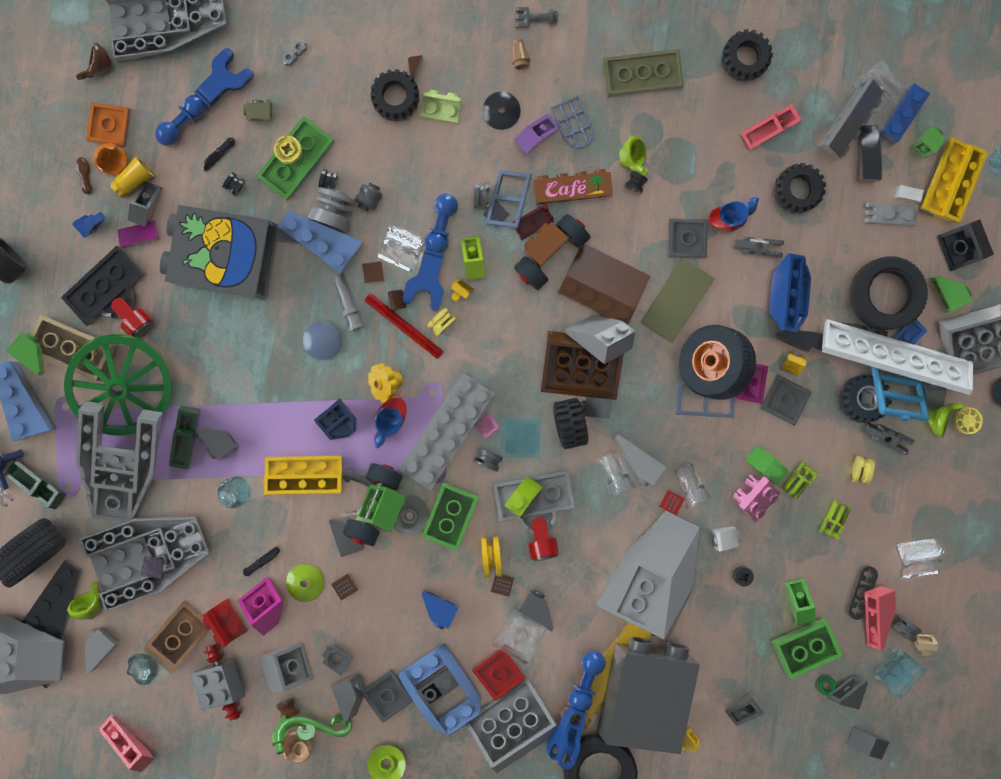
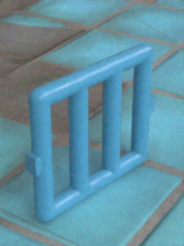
M871 366L878 409L881 415L899 417L902 421H908L909 419L929 420L923 381L880 373L879 368ZM882 381L916 386L917 395L883 390ZM885 398L918 403L921 413L886 408Z

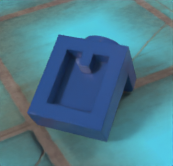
M102 212L96 215H84L75 220L72 225L86 238L98 231L106 217Z

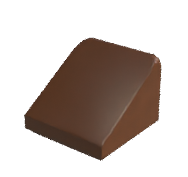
M423 55L408 58L410 75L413 79L416 78L420 69Z
M403 290L388 291L393 311L407 308V304L403 303L402 300Z

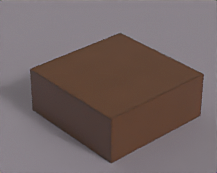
M381 261L362 264L365 283L384 281Z

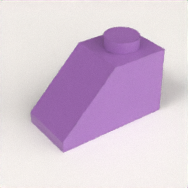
M546 114L528 125L515 138V141L527 154L553 135L559 127Z

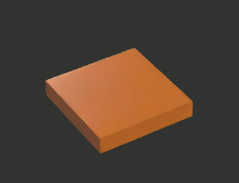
M91 102L86 141L103 144L112 143L125 147L131 109Z

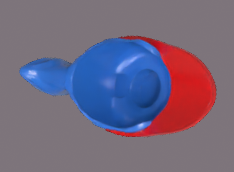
M759 197L750 198L747 204L739 201L723 204L711 211L708 219L709 224L712 227L720 228L724 232L738 230L745 225L748 216L755 213Z
M401 397L388 399L375 414L374 423L377 433L374 437L376 448L384 444L386 436L398 432L405 421L407 405Z

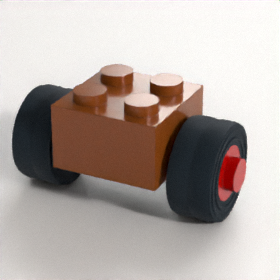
M569 214L564 215L556 225L553 222L549 225L545 223L538 230L537 233L539 235L535 239L531 237L524 244L525 249L523 253L526 256L514 266L515 270L520 274L519 278L526 285L530 284L535 290H540L549 280L541 270V267L566 241H570L577 248H582L591 238L585 229L586 226L579 219L576 220Z

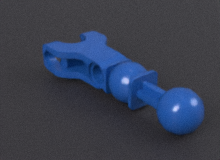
M230 48L222 50L212 60L211 75L194 91L195 95L188 96L184 100L183 106L178 107L182 112L171 122H163L157 126L155 138L158 143L164 146L175 144L179 139V130L189 120L195 123L194 119L204 116L207 107L210 108L226 92L243 90L254 78V72L248 68L238 74L228 72L227 66L233 59V51Z
M447 193L439 195L434 202V209L438 214L434 229L430 228V233L425 238L424 245L426 249L424 250L418 275L406 282L402 299L403 303L408 304L412 301L416 291L424 289L431 296L430 308L436 312L440 308L444 294L443 287L438 281L443 253L447 250L449 244L447 238L449 233L445 231L449 217H452L458 210L457 199Z
M589 651L583 656L581 665L584 674L580 685L573 684V687L576 689L572 690L569 694V705H566L567 709L561 717L558 728L552 733L547 745V755L551 759L556 760L557 764L563 769H570L576 763L580 752V737L585 725V716L588 714L585 711L590 709L593 702L592 695L596 694L591 690L595 675L602 673L605 669V658L598 651ZM577 715L576 719L571 722L572 717ZM557 747V753L553 754V749ZM568 753L570 759L568 762L563 763V758Z

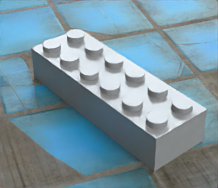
M462 373L398 470L431 491L494 396V393Z

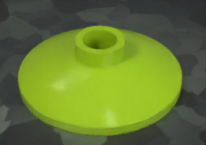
M299 564L288 573L286 588L288 593L297 601H313L323 591L324 577L321 571L314 565ZM302 580H306L308 582L307 587H303L301 585Z
M382 745L371 752L367 767L373 779H400L406 768V760L398 748L392 745ZM384 760H389L391 764L386 766L383 762Z

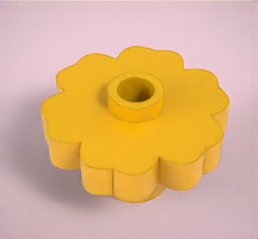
M383 363L372 366L371 372L368 373V384L371 386V393L381 403L394 397V394H397V389L402 386L403 379L401 374L392 371L389 366L385 367Z

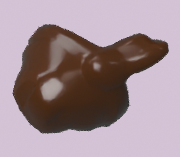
M93 43L88 69L76 75L77 80L93 78L95 75L104 74L109 71L112 64L111 59L105 48L100 46L99 43Z

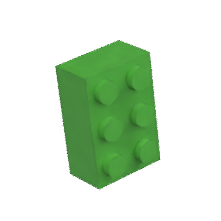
M443 482L422 537L458 551L479 496Z
M824 618L771 640L785 675L790 680L843 657L829 622Z

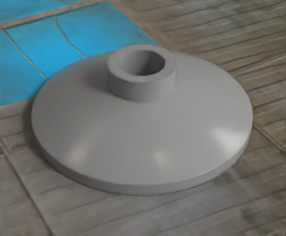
M405 497V504L397 517L395 530L403 535H415L426 527L429 518L428 510L421 500L414 497ZM408 512L413 513L412 519L406 517Z

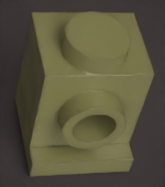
M266 99V103L263 100H252V103L244 104L243 114L251 122H272V102L270 99Z

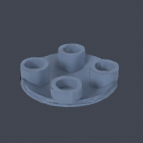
M316 322L305 331L303 345L311 357L318 360H326L336 355L339 351L341 335L334 325L328 322Z

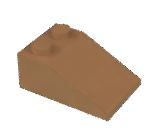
M183 601L142 650L172 674L210 629L203 623L204 618Z

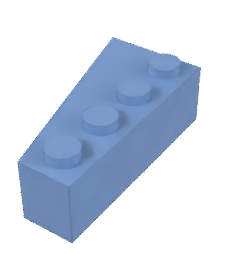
M291 211L287 212L277 226L339 273L342 272L363 243L360 240Z
M8 361L0 364V400L12 441L23 440L56 430L48 419L46 411L37 400L38 397L29 386V382L16 361Z

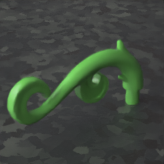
M342 714L335 715L330 721V727L333 728L335 723H341L344 727L341 731H335L310 718L291 717L286 719V715H283L273 732L272 743L275 746L276 754L280 755L284 753V738L288 736L285 732L291 727L300 726L296 731V737L302 742H308L313 739L315 729L332 736L345 737L352 730L351 720L344 722Z

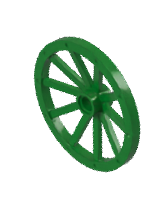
M110 334L87 342L73 355L65 373L64 392L71 411L78 418V410L82 404H78L73 387L106 391L88 401L99 403L110 397L104 412L103 434L122 436L134 434L137 431V422L133 424L124 398L144 410L162 412L163 414L170 400L172 382L167 363L153 346L134 336ZM109 344L130 345L119 376L116 373ZM103 346L111 379L85 357L89 352ZM136 348L142 350L153 359V361L125 379ZM79 362L84 364L106 384L73 380L74 371ZM158 366L160 369L163 384L130 385L154 367ZM119 385L123 390L115 391L112 387ZM163 391L159 404L154 408L129 392ZM116 401H119L127 425L114 426L106 424Z

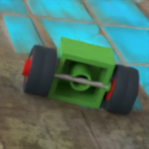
M370 464L365 478L377 484V486L370 485L356 520L348 519L342 534L351 538V541L358 545L374 546L380 534L379 530L392 532V529L397 524V517L404 507L406 496L396 492L403 476L393 470V467L386 464Z

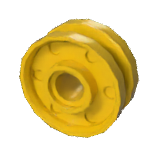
M498 536L493 537L492 546H488L486 537L481 538V554L485 578H490L491 569H495L497 577H502V559Z

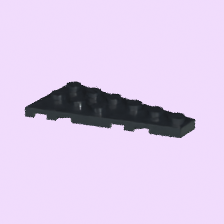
M64 560L22 623H27L33 626L34 629L46 632L62 640L68 617L67 609L76 592L81 570L67 560ZM45 684L42 686L44 688H48L49 684Z

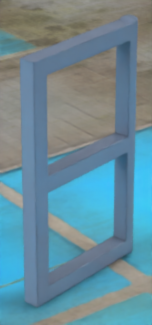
M499 170L485 222L487 225L518 229L532 176L531 173ZM503 176L526 178L521 198L498 195ZM497 200L520 203L515 223L491 220Z
M678 380L676 415L734 418L735 397L730 399L729 414L707 413L708 398L705 397L703 412L681 411L682 384L686 385L683 380Z

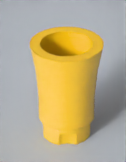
M135 156L110 185L121 198H124L145 181L154 177V174L138 156Z

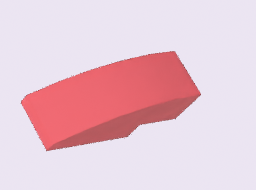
M791 104L745 130L741 135L751 150L803 120L794 104Z

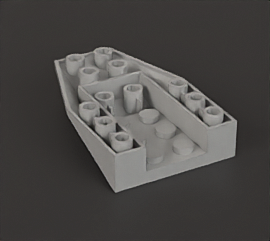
M105 0L110 8L114 37L111 39L113 58L118 63L173 51L227 24L223 0Z
M665 511L624 554L595 605L664 640H669L693 589L701 527Z
M196 517L132 519L79 539L85 557L90 556L103 591L99 595L106 612L161 592L209 554ZM161 561L158 573H156L158 562Z

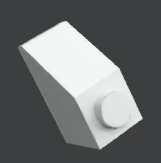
M736 527L711 529L713 548L718 552L739 547L738 542H741L740 531L736 530Z

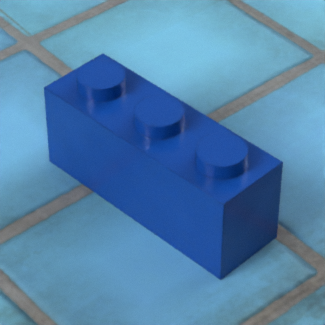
M915 83L908 87L879 131L880 137L892 145L898 143L930 93Z

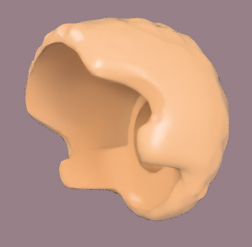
M296 731L290 732L284 738L283 755L287 760L293 762H305L312 753V741L302 742L297 739Z

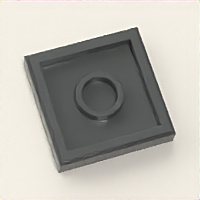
M670 218L668 257L707 258L708 220Z
M777 374L760 409L795 426L812 391Z
M393 669L364 688V698L382 723L413 702Z

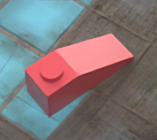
M879 586L865 592L867 646L880 651L884 650L896 610L895 590Z
M110 715L98 728L129 770L143 772L154 760L153 755L145 745L114 716Z

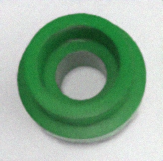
M823 676L817 682V689L823 695H828L837 687L836 681L830 676ZM829 682V687L825 689L823 687L824 683Z

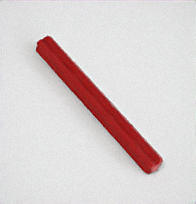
M373 294L367 295L364 300L367 304L436 359L440 358L443 354L442 349Z

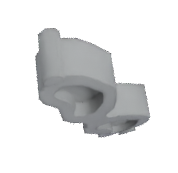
M304 41L296 42L292 52L284 54L283 63L286 66H291L297 60V56H301L303 51H306V43Z

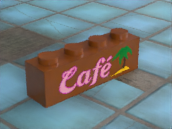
M606 169L595 170L593 174H587V171L576 172L574 176L562 173L557 174L556 178H549L548 175L538 176L537 180L533 182L536 205L606 198L613 195L611 172H606Z

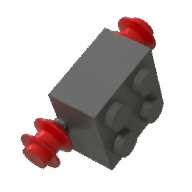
M217 644L207 646L206 651L203 652V654H208L209 657L206 662L212 663V665L203 667L191 673L190 676L201 710L223 706L221 710L227 713L224 719L228 718L229 721L240 718V714L243 712L238 710L237 707L240 703L236 701L245 697V693L234 659L221 663L220 660H222L224 654H220L219 649L222 646L217 647Z

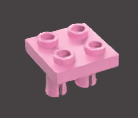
M751 474L749 476L751 480L747 478L745 483L752 488V491L746 494L742 489H738L739 495L734 493L733 499L737 500L740 503L741 509L756 522L765 515L769 506L778 500L781 493L766 477L759 480L754 474Z

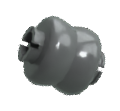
M370 182L369 185L362 184L359 193L355 197V201L359 203L357 207L367 212L369 209L375 210L382 198V193L379 192L380 187Z

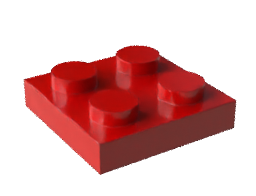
M503 646L472 669L494 701L498 700L526 678Z

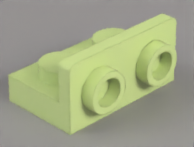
M436 90L423 92L420 118L458 124L461 98H458V95L454 93L441 95Z

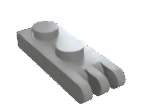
M865 203V207L873 208V211H865V215L872 216V219L865 218L864 223L917 225L918 206Z

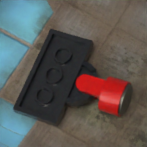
M118 245L61 297L86 326L90 325L100 314L112 319L121 318L123 320L120 326L127 335L141 339L154 325V320L143 308L135 311L132 309L135 300L134 293L130 287L144 273Z

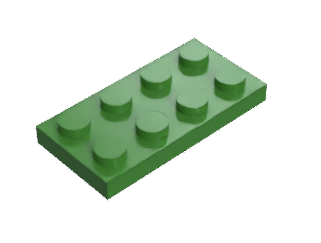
M305 116L300 119L288 135L296 138L301 144V158L294 164H284L274 153L256 175V177L286 200L291 197L334 142L333 138Z

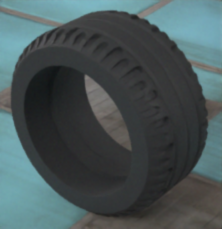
M0 238V281L11 284L25 272L26 265L16 251Z

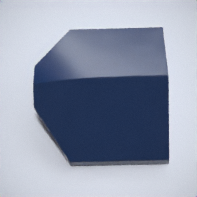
M338 399L314 419L315 423L330 440L349 437L356 431L357 418L341 399Z

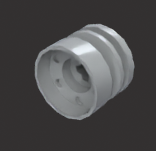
M318 187L317 193L323 195L324 198L315 196L314 200L322 205L321 207L311 206L307 219L345 233L349 220L342 215L343 213L352 214L353 210L346 207V205L355 206L356 201L340 191Z

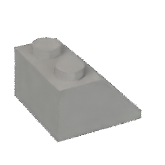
M303 643L277 649L259 656L270 693L284 692L313 679Z

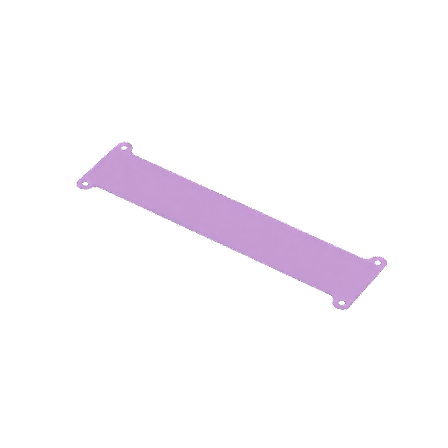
M430 382L424 386L419 396L402 398L407 405L405 421L398 432L385 437L384 444L379 448L375 447L374 437L377 433L374 417L383 403L376 399L342 400L357 418L356 431L349 437L330 440L314 419L337 400L188 406L200 409L198 427L226 430L239 445L238 448L223 459L217 460L216 458L212 459L207 452L209 449L205 443L202 444L196 437L188 470L169 466L173 432L176 428L177 414L181 406L166 407L162 414L155 471L151 480L264 476L265 457L342 456V473H344L346 468L350 469V467L354 468V472H368L371 463L386 464L397 471L442 404L443 389L438 383ZM431 389L436 390V395L433 397L429 395ZM63 396L55 403L58 487L66 493L65 497L70 498L77 494L79 487L82 485L81 473L76 465L78 418L73 414L70 407L66 411L62 409V404L67 403L66 397ZM121 408L112 409L106 424L114 426L127 425ZM128 408L133 424L137 422V418L142 410H144L143 408ZM136 433L122 436L103 434L102 446L135 451ZM446 468L436 483H440L445 479ZM67 483H70L72 485V489L70 491L65 490V485Z

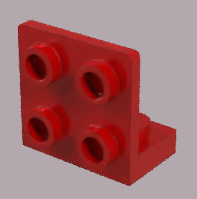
M229 598L203 614V623L208 629L211 628L216 644L218 646L221 645L223 648L249 631Z

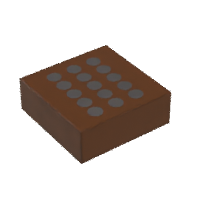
M348 574L331 584L340 600L358 591Z
M495 574L491 592L509 597L514 578L503 574L502 577H497Z

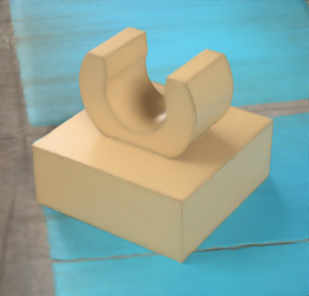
M918 634L916 636L917 640L914 643L919 652H922L921 657H930V651H937L938 643L934 635Z

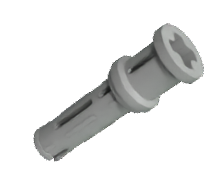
M344 273L332 276L344 310L342 316L345 317L349 327L347 329L348 332L363 328L364 324H361L358 315L359 309L354 306Z

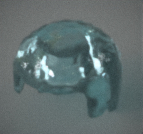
M238 476L226 479L217 490L219 502L230 509L240 507L251 497L249 485L243 478Z
M135 654L127 661V674L132 676L139 685L150 684L158 675L157 661L150 655Z

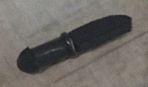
M233 137L227 138L219 148H216L206 158L202 165L204 171H207L221 158V155L223 156L234 145L235 139Z
M274 547L260 557L259 560L257 559L256 562L247 568L245 567L243 575L251 576L257 569L262 568L273 560L280 552V549Z

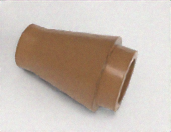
M522 39L514 40L512 42V65L517 70L526 69L530 66L531 60Z

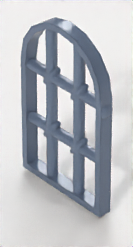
M579 95L550 108L562 133V137L568 145L573 148H583L591 142L594 134L592 123L588 118ZM578 99L582 110L577 112L572 100ZM568 102L574 113L569 116L566 115L562 107L563 104ZM560 107L564 116L563 119L558 120L553 110L554 108ZM583 112L589 124L587 126H582L578 117ZM576 118L580 129L574 131L568 119ZM565 121L571 133L565 135L560 123ZM591 128L590 140L588 139L585 132V129ZM578 132L583 133L587 143L580 146L575 134ZM567 137H573L576 145L571 144Z

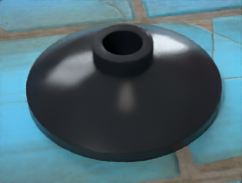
M495 92L485 100L482 112L489 126L494 129L505 130L517 123L521 109L518 100L508 92ZM500 106H503L505 108V111L503 113H500L498 111V108Z

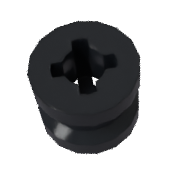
M323 169L318 187L335 189L338 173H329L328 170Z
M631 171L630 180L626 182L625 187L642 194L643 185L647 183L648 178Z
M232 172L226 178L222 187L225 190L229 189L234 196H237L243 189L246 180L243 178L239 179L237 174Z
M739 566L733 571V580L738 585L746 587L753 582L754 575L749 568Z

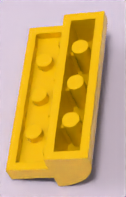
M953 137L949 138L921 209L941 220L960 223L988 151L973 144L968 145Z
M342 456L265 457L264 495L342 494Z

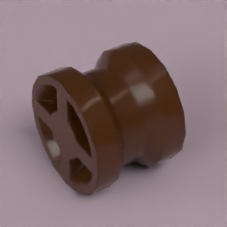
M293 698L276 705V709L281 713V719L283 715H286V719L299 713L298 708L294 706L295 701Z

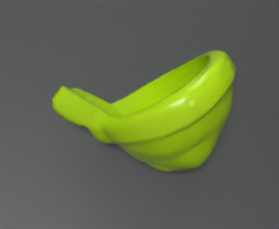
M632 136L619 151L620 163L623 166L629 167L633 172L647 175L649 170L642 167L646 160L645 143L641 137Z
M964 403L947 404L943 407L931 409L928 423L937 437H944L952 412L962 410Z
M97 581L91 582V592L77 596L69 604L67 611L70 617L78 620H92L101 611L99 602L101 597Z

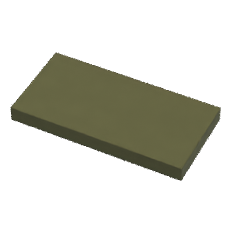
M679 49L603 58L607 97L684 87Z
M682 258L640 322L673 343L712 284L714 278Z

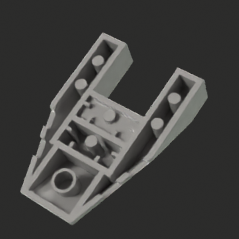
M85 401L78 410L76 465L79 467L80 479L87 493L86 498L92 518L124 523L134 518L154 475L161 434L162 412L142 410L137 418L135 451L102 446L104 404Z
M0 615V694H8L61 681L64 641L46 632L34 629L33 626L27 623L24 624L12 616Z

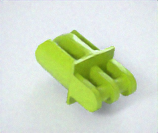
M805 461L799 464L795 471H793V475L781 488L784 491L789 488L787 493L790 496L794 494L793 498L795 500L799 498L809 484H812L819 474L818 471H813L811 466L808 467ZM801 469L805 471L802 475L798 473ZM807 474L811 476L809 480L805 479Z
M834 500L827 517L823 518L824 521L819 532H825L827 536H833L835 540H838L843 528H845L844 524L851 511V507L847 506L845 508V504L840 503L838 505V501ZM828 521L831 522L830 528L826 527ZM835 525L839 526L837 532L834 531Z

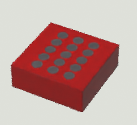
M667 490L659 507L677 516L685 498Z

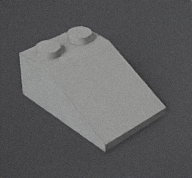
M591 315L565 329L567 335L604 364L631 350L636 332L623 321L597 315Z
M614 434L613 438L632 472L638 476L636 480L646 487L648 485L654 487L666 466L620 435Z

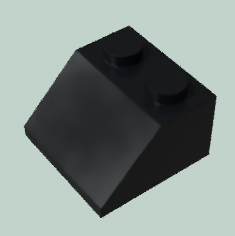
M980 219L937 236L951 271L994 255Z

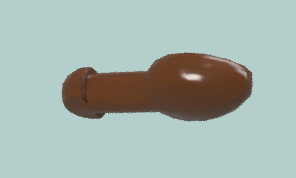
M79 157L75 164V170L81 178L83 193L90 194L92 191L88 178L90 165L86 159Z

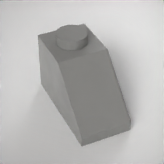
M103 627L98 630L94 628L87 636L89 640L85 643V665L88 674L119 643Z

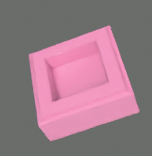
M489 413L474 424L485 439L501 428Z

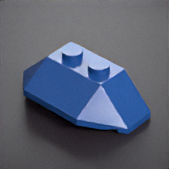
M788 253L773 273L769 311L780 330L798 333L799 328L808 316L811 275L806 264V258L802 255Z

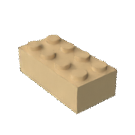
M44 315L39 316L32 332L38 338L37 342L42 347L43 358L64 368H67L71 358L78 349L87 342L97 338ZM109 344L110 351L113 356L117 346ZM103 346L89 352L85 357L105 374L108 364ZM79 362L74 372L95 381H102L84 364Z

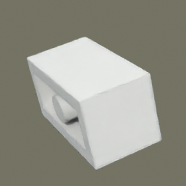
M899 185L897 186L895 198L920 203L924 190Z

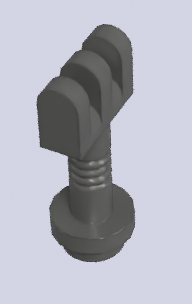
M529 7L516 8V13H523V15H516V20H523L521 23H516V28H529V21L549 20L550 24L558 22L557 10L549 9V13L535 14L529 13Z
M346 468L342 478L347 483L353 480L367 487H370V485L377 486V484L367 480L365 477L353 473L354 468Z

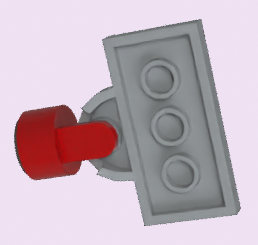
M568 470L529 477L543 488L521 519L506 509L504 505L524 479L493 484L499 522L519 519L521 526L527 532L534 534L535 542L528 543L531 560L541 561L558 557L557 539H549L548 531L554 526L556 512L575 509Z

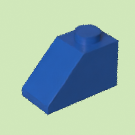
M423 590L422 597L430 620L434 622L433 625L442 630L444 627L449 629L458 610V605Z

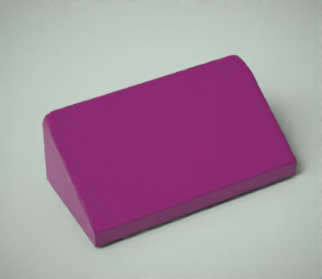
M156 221L149 222L146 227L134 225L118 229L119 246L126 248L160 240Z

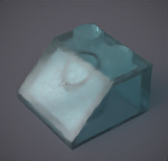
M899 649L890 655L886 665L879 667L874 678L892 694L902 699L927 670Z

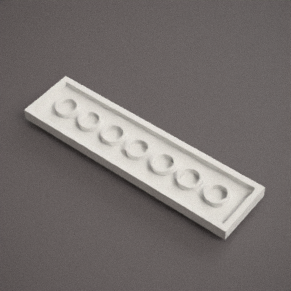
M828 319L824 323L822 352L964 394L970 395L973 391L972 361Z

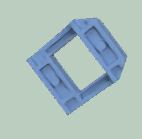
M445 643L435 647L429 654L397 675L433 729L450 736L481 715V695L472 685ZM447 666L468 699L438 719L431 708H427L417 694L418 689L416 686Z

